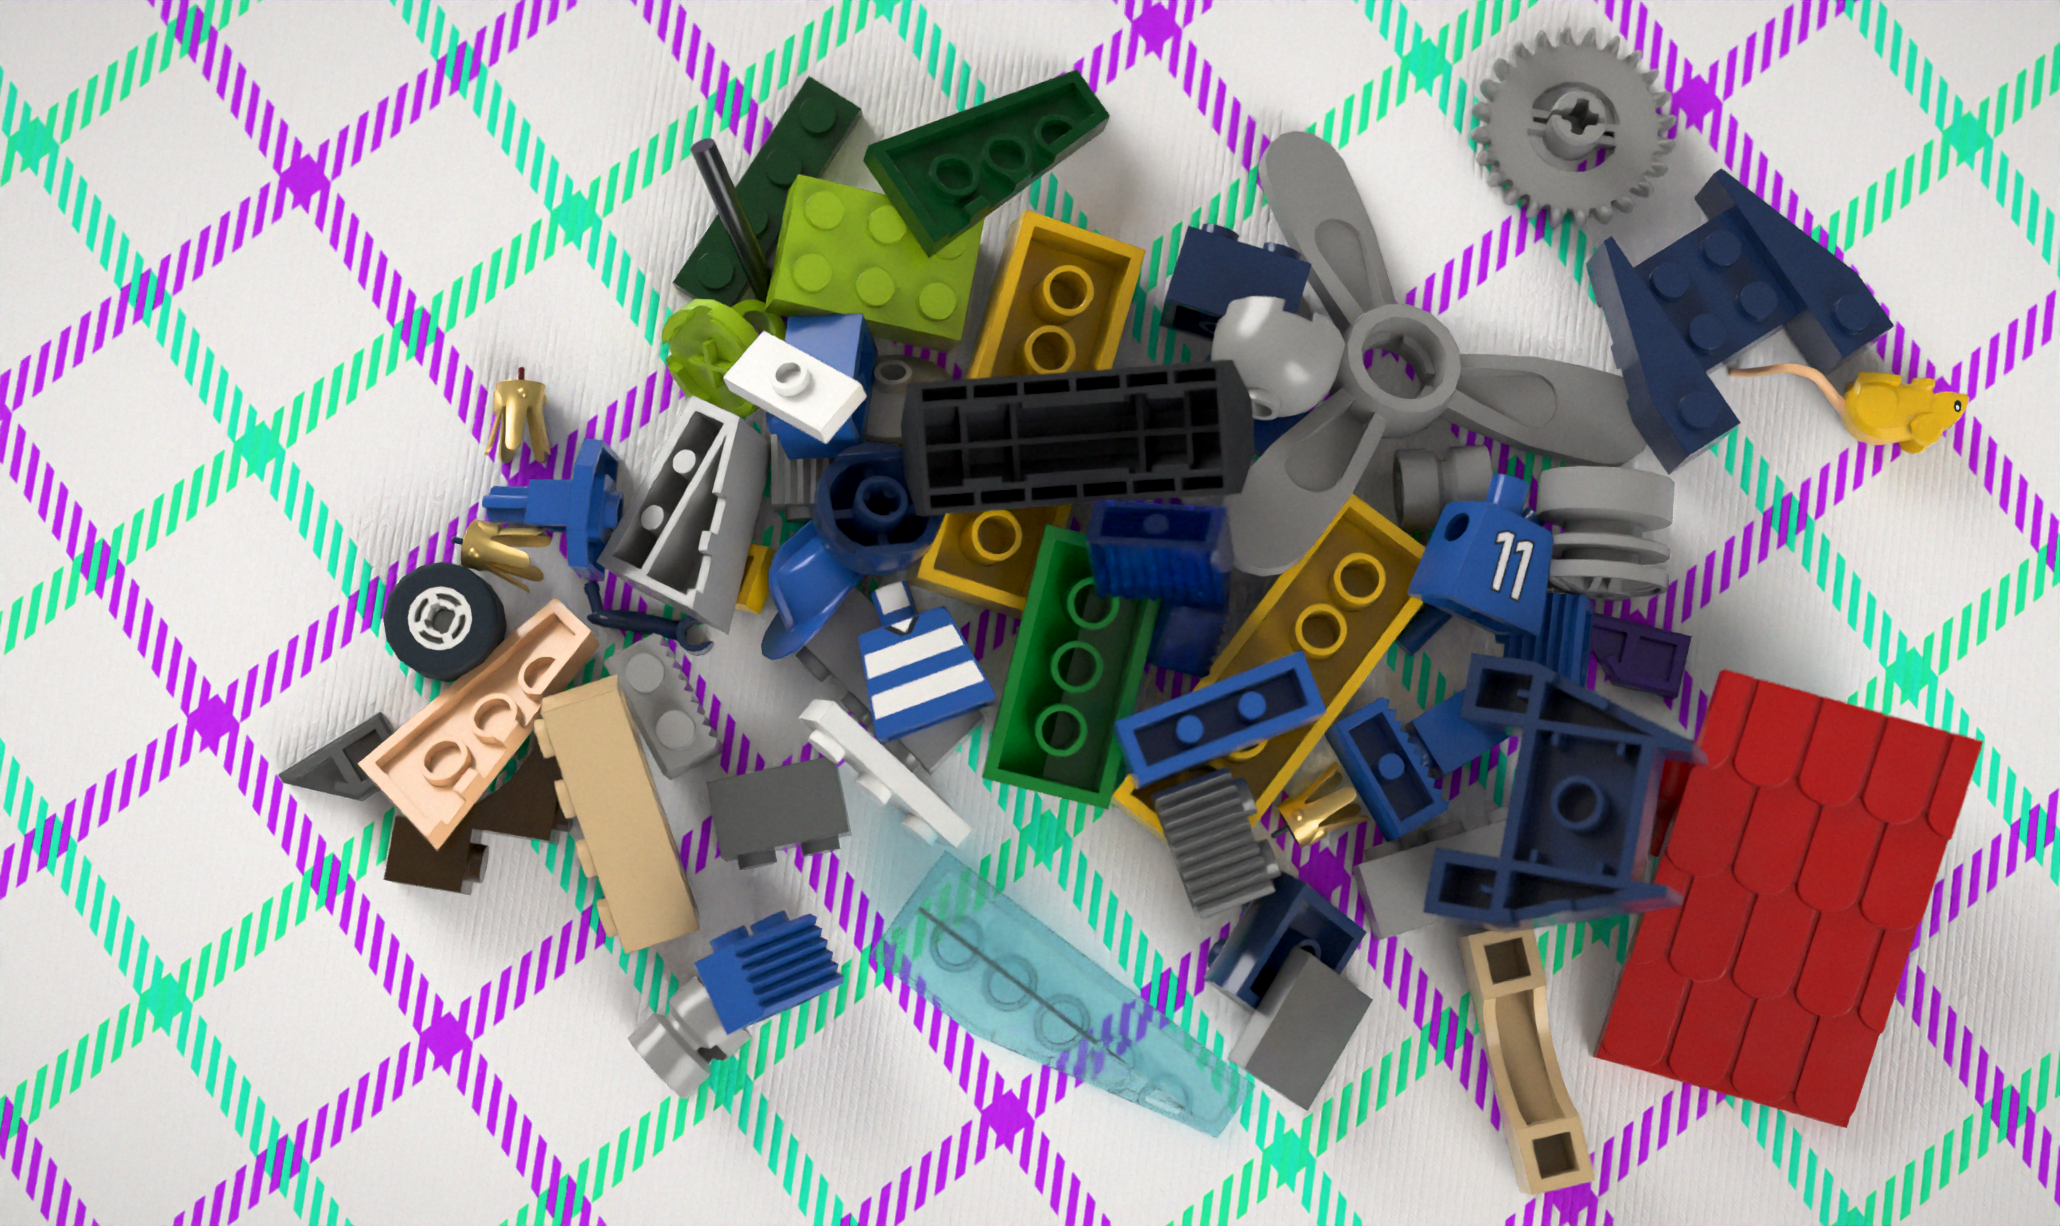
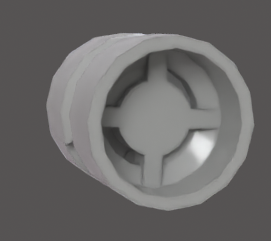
M1486 445L1450 447L1443 460H1439L1434 451H1426L1425 448L1396 450L1393 459V496L1397 526L1404 532L1429 531L1436 527L1444 507L1450 502L1485 501L1493 475L1491 459Z
M696 975L668 1000L670 1012L666 1016L654 1013L627 1038L649 1067L682 1099H686L711 1075L710 1062L713 1059L726 1061L752 1037L746 1028L728 1036L726 1035L703 982Z

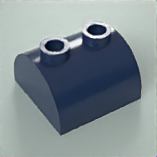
M1281 870V876L1270 879L1275 892L1242 904L1243 915L1230 936L1219 939L1212 946L1207 960L1209 969L1203 977L1215 989L1253 1014L1294 946L1310 953L1341 975L1367 933L1308 884Z

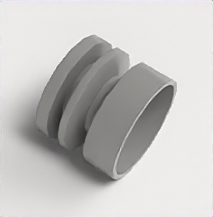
M1574 466L1542 471L1538 475L1536 517L1546 523L1564 528V533L1552 535L1554 540L1551 559L1555 560L1550 562L1547 589L1572 595H1585L1590 600L1623 601L1633 597L1653 596L1667 592L1669 574L1664 570L1646 565L1666 562L1670 559L1671 549L1665 544L1642 538V532L1667 528L1672 524L1675 482L1671 478L1657 473L1616 467Z

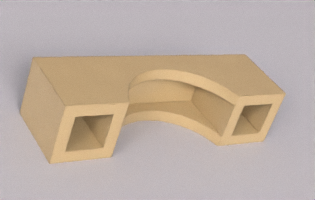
M1529 929L1509 933L1490 930L1457 938L1519 1192L1536 1195L1595 1181L1580 1115L1566 1089L1553 1045L1546 1003L1547 982L1534 930Z

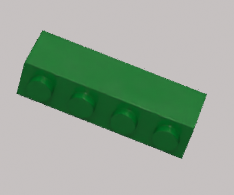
M1045 524L981 778L1109 809L1122 757L1113 727L1116 721L1133 714L1172 556Z

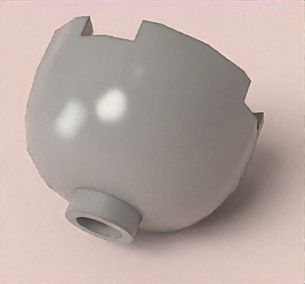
M1251 296L1233 300L1228 305L1226 315L1218 321L1214 334L1211 361L1233 360L1252 399L1253 418L1273 420L1276 417H1287L1307 412L1329 393L1338 373L1345 341L1339 329L1316 311L1312 322L1299 315L1282 311L1285 304L1284 299Z

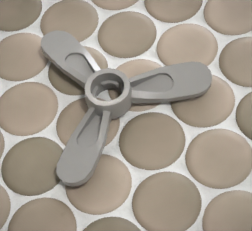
M1299 131L1281 134L1268 146L1263 153L1258 167L1261 187L1288 246L1301 254L1299 260L1312 263L1308 281L1321 300L1334 325L1339 329L1345 341V347L1336 379L1329 391L1331 397L1272 443L1249 469L1241 494L1227 495L1222 501L1213 529L1217 548L1230 564L1245 573L1262 577L1282 574L1298 564L1322 536L1352 495L1380 439H1402L1428 428L1437 417L1518 450L1582 466L1620 467L1644 451L1647 443L1632 422L1627 405L1629 394L1623 377L1586 366L1541 357L1460 354L1459 348L1449 329L1435 316L1412 305L1396 304L1376 233L1349 170L1333 146L1312 133ZM1368 349H1385L1401 356L1413 367L1420 380L1421 392L1419 396L1415 399H1406L1384 392L1371 380L1363 365L1364 353Z

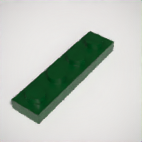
M808 76L735 187L766 260H768L778 244L788 191L796 177L800 174L821 179L862 116V109ZM717 214L674 279L673 285L677 290L693 300L711 299L728 307H733L741 301L750 284L721 218Z

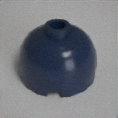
M867 442L847 447L836 455L834 463L823 471L814 493L813 526L823 548L840 565L859 574L885 576L909 569L930 550L945 518V514L917 516L904 477L902 447L895 444Z

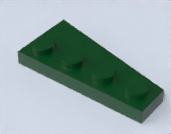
M1076 69L868 145L863 161L928 258H930L1105 130L1110 115Z

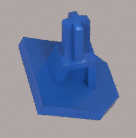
M584 438L574 464L572 480L530 479L529 487L494 486L491 488L489 495L483 496L482 507L486 509L487 519L492 523L528 524L537 528H544V530L550 532L566 533L568 566L585 580L604 581L606 568L597 563V560L610 539L611 529L615 530L624 512L623 492L616 491L620 457L604 440Z

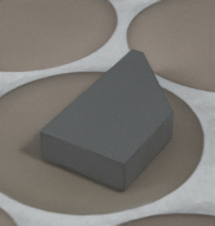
M379 712L278 775L285 784L364 801L380 791V789L368 778L358 763L395 733L385 714Z

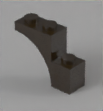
M537 740L530 755L520 769L493 794L475 803L438 850L405 816H395L384 880L471 896L473 882H483L488 865L489 846L481 844L482 833L558 845L560 832L571 831L574 817L566 819L557 796L555 781L564 778L556 756L545 759Z

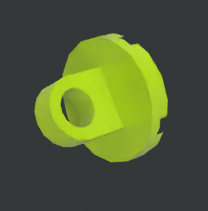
M695 299L668 317L662 331V345L668 341L671 355L665 359L671 376L689 399L693 395L740 416L742 419L753 414L760 407L731 392L723 377L759 337L752 325L758 328L761 333L765 331L785 342L786 329L780 315L764 312L766 303L759 300L746 299L735 304L733 307H728L711 299Z

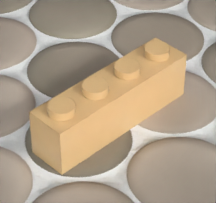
M618 674L543 698L541 708L542 719L533 722L535 733L545 759L556 756L564 779L555 781L557 796L566 819L577 816L585 839L576 841V848L587 879L598 876L605 898L596 902L607 937L619 935L624 952L628 954L700 930L699 910Z

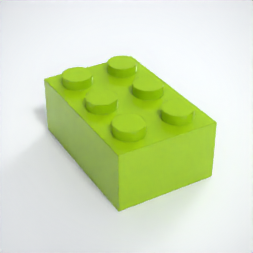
M798 174L788 191L764 312L785 317L863 314L873 337L948 353L962 338L985 218L928 258L887 195Z

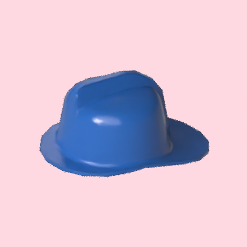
M813 520L808 521L785 541L773 556L768 570L769 591L778 609V613L765 631L761 643L762 655L770 660L785 658L803 647L827 623L850 590L866 576L840 565L823 548L813 526Z

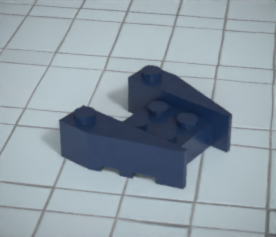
M1723 169L1715 172L1694 197L1708 218V222L1635 267L1631 265L1612 236L1603 241L1586 263L1598 308L1603 307L1613 344L1610 348L1617 369L1621 368L1629 394L1627 405L1632 422L1668 475L1720 443L1741 423L1708 375L1784 328L1810 366L1826 376L1869 349L1894 327L1858 273Z
M1472 653L1460 718L1479 731L1522 737L1500 857L1435 847L1423 912L1447 923L1509 933L1682 906L1683 896L1669 886L1643 882L1664 760L1707 766L1708 755L1694 742L1613 703L1611 700L1590 689H1586L1560 676L1558 673L1537 662Z

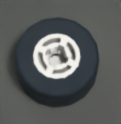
M447 562L422 565L402 577L388 596L383 616L386 640L397 658L422 676L444 682L456 681L462 675L484 663L493 650L504 641L507 628L503 603L493 587L467 567Z

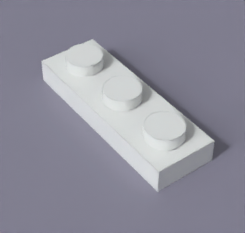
M814 699L798 718L813 731L808 738L811 745L836 764L841 759L845 760L859 773V776L854 780L855 784L867 796L882 806L890 801L905 815L900 822L901 826L923 845L931 847L935 842L957 849L973 828L837 703Z

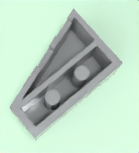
M692 395L599 556L597 563L633 588L729 635L771 463V442L740 416Z

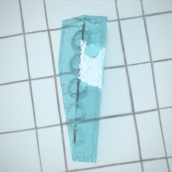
M946 849L905 902L869 955L971 1034L1215 1138L1219 1137L1255 1088L1254 1084Z

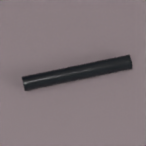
M714 139L700 140L691 147V153L755 298L766 303L772 271Z

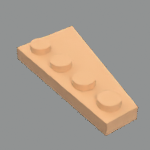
M555 597L501 642L484 663L462 675L361 760L358 765L383 794L438 850L534 729L533 722L542 719L541 708L543 698L563 692L600 646L592 631Z

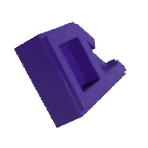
M1594 612L1591 652L1612 685L1674 700L1679 695L1692 636Z

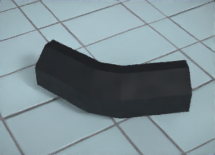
M1233 360L908 383L901 419L904 477L917 516L1085 503L1241 494L1255 454L1252 399Z

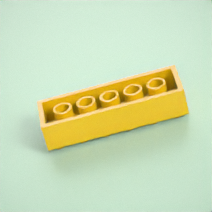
M1025 210L1010 225L965 379L1112 369L1146 250ZM1072 504L945 514L941 528L930 550L908 569L905 581L909 585L1021 620L1045 524L1065 529Z
M1352 493L1325 532L1302 560L1280 575L1192 691H1197L1302 650L1327 711L1326 714L1318 721L1139 790H1136L1129 773L1113 794L1110 802L1168 846L1151 796L1154 793L1228 766L1232 779L1243 776L1251 791L1257 809V814L1247 817L1252 829L1422 605L1423 601L1408 595L1407 592L1426 548Z

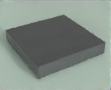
M1294 946L1227 1060L1289 1101L1308 1111L1373 999L1316 957Z

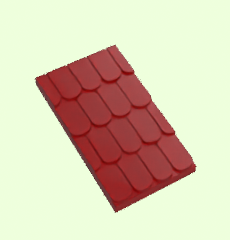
M1727 669L1720 671L1696 745L1708 755L1707 766L1689 763L1650 883L1669 886L1683 896L1682 906L1640 912L1592 1057L1834 1126L1847 1128L1850 1117L1856 1109L1879 1036L1883 1034L1918 925L1924 917L1948 841L1952 840L1984 741L1831 698L1821 697L1813 693L1757 679Z

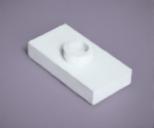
M765 331L760 334L723 377L731 392L825 444L828 443L867 397L861 383Z

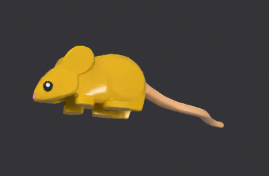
M1785 363L1729 370L1730 376L1737 377L1786 373L1809 378L1818 385L1831 405L1840 413L1842 423L1852 437L1860 442L1871 445L1899 442L1901 449L1910 454H1919L1925 451L1931 444L1937 442L1943 432L1952 427L1961 418L1969 403L1968 395L1949 391L1934 393L1935 379L1915 378L1912 379L1911 384H1902L1900 375L1859 372L1855 382H1848L1842 397L1821 372L1804 365Z

